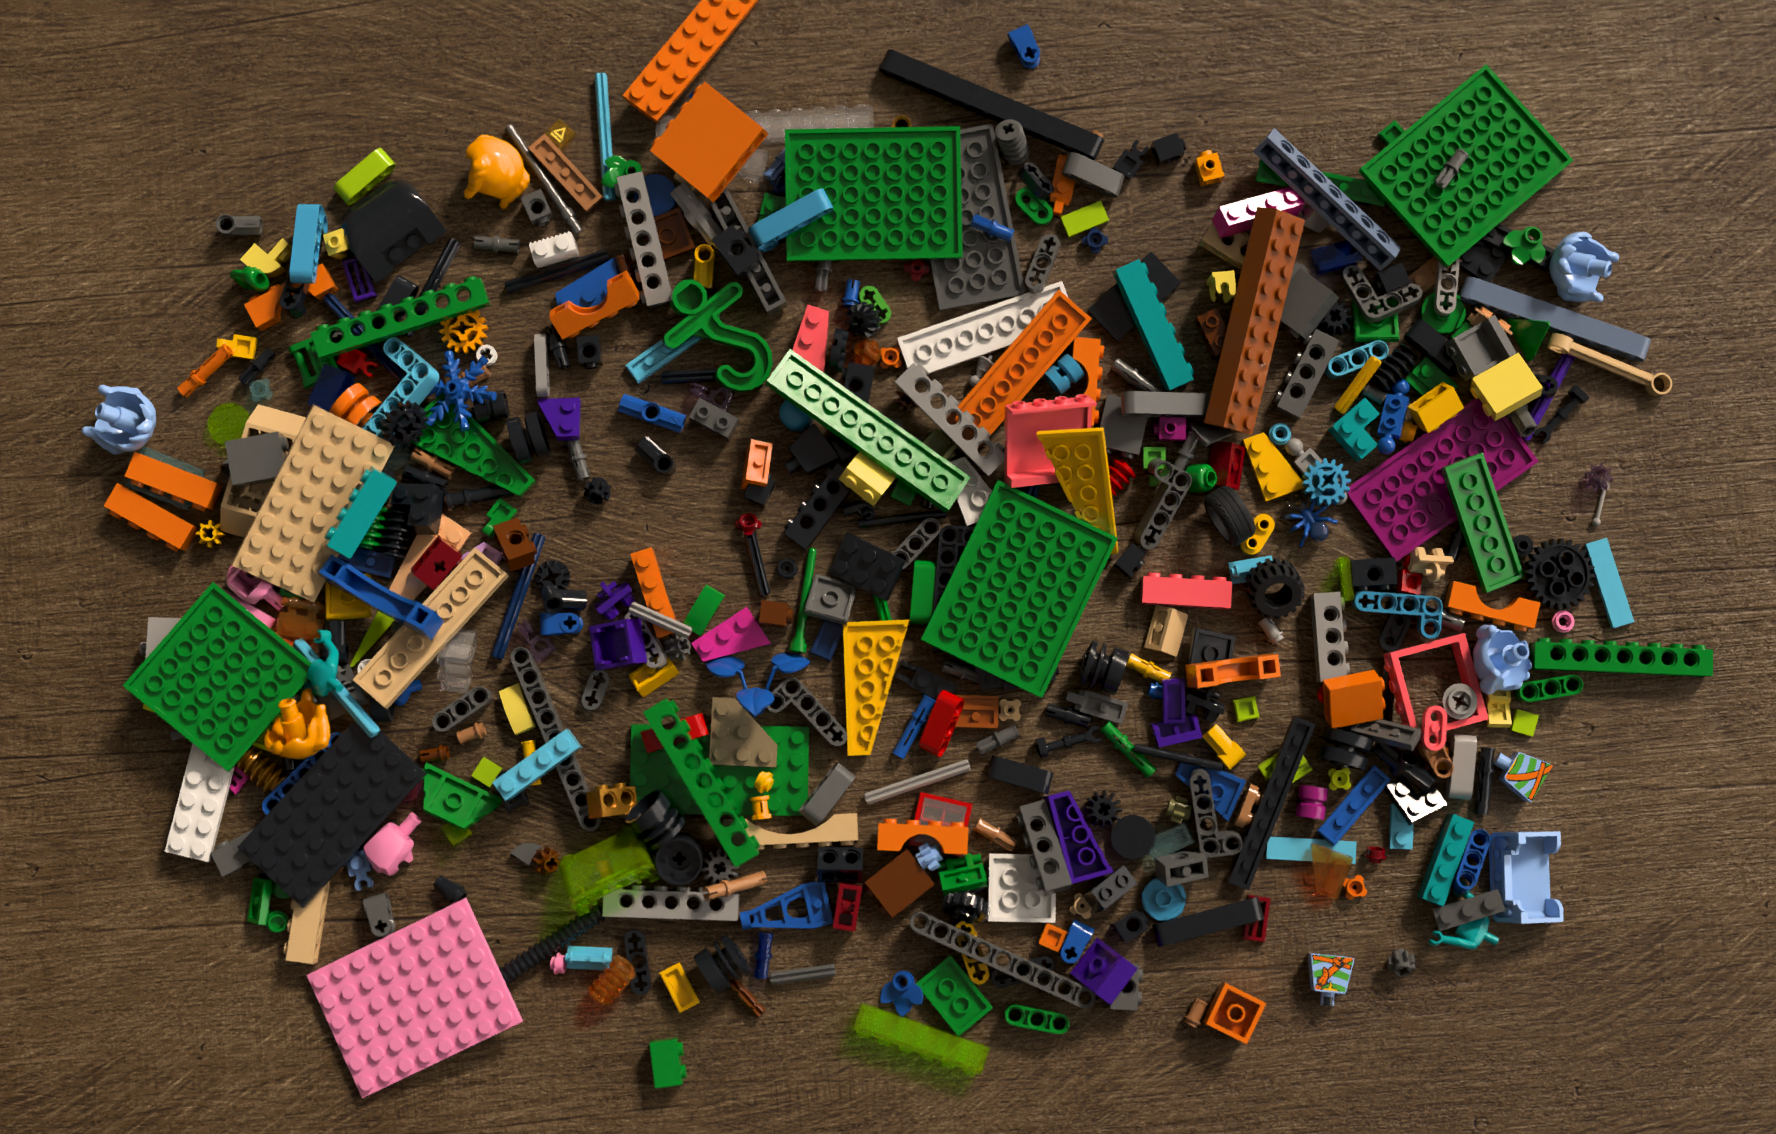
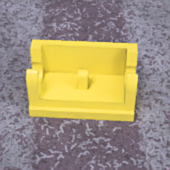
M1234 270L1211 273L1206 281L1207 286H1209L1211 300L1213 302L1216 301L1215 293L1217 292L1218 294L1223 293L1224 304L1231 303L1236 295Z

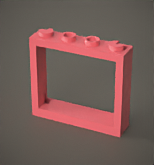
M1465 633L1383 654L1384 669L1390 677L1389 688L1394 693L1396 699L1394 704L1395 710L1400 715L1402 725L1417 728L1399 657L1448 644L1452 646L1461 683L1471 687L1477 696V707L1470 717L1448 722L1446 731L1488 720Z

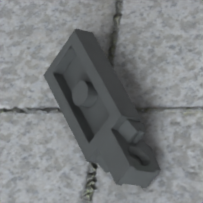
M1079 690L1078 694L1067 692L1064 700L1074 703V709L1079 710V712L1118 724L1123 723L1128 706L1127 702L1087 690Z

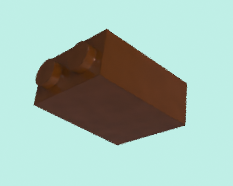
M905 849L865 881L867 886L864 889L872 899L876 896L881 904L878 907L885 916L890 914L893 918L935 884L909 850Z

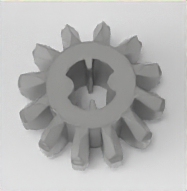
M717 849V857L712 851L709 852L712 860L703 859L704 863L709 864V867H702L701 869L702 871L709 870V874L705 875L704 879L707 880L711 876L714 877L711 885H715L717 879H719V882L724 880V878L729 881L732 880L729 875L733 877L738 876V873L732 871V869L740 868V865L735 868L731 863V859H728L726 852L722 856L721 849ZM724 862L726 871H722L720 874L717 873L715 864Z

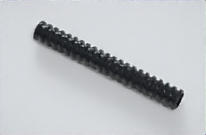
M594 903L592 908L588 907L586 912L582 911L580 916L576 915L574 920L570 919L568 924H563V928H557V932H551V936H545V940L541 939L539 944L535 943L534 947H529L527 952L523 951L522 955H517L516 959H511L510 963L504 964V967L500 966L499 970L505 983L511 984L513 979H518L517 976H523V972H529V968H535V964H541V960H547V956H553V952H559V948H565V944H571V940L575 941L577 936L581 937L583 932L587 933L589 928L593 929L595 924L599 925V921H605L606 918L602 917L603 911L600 906Z

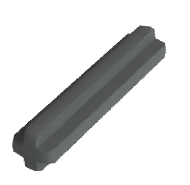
M834 964L771 972L769 977L770 983L776 985L833 977L836 975Z

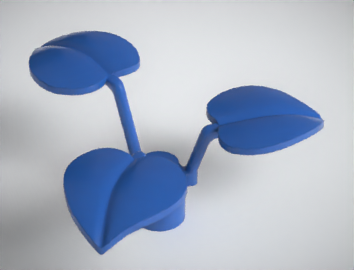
M790 652L775 655L771 659V663L774 666L771 669L765 689L757 687L747 688L743 672L741 671L745 667V663L737 657L724 656L708 661L705 667H707L711 674L718 677H731L738 674L743 689L737 692L736 699L748 713L756 717L758 714L763 713L764 708L774 701V695L768 690L775 672L779 670L782 673H794L808 666L810 661L801 655Z

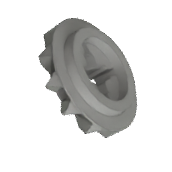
M1454 684L1443 692L1444 695L1441 702L1443 703L1444 710L1450 717L1466 719L1475 712L1477 696L1468 685ZM1461 696V701L1466 706L1458 705L1456 708V701L1452 697L1459 698Z

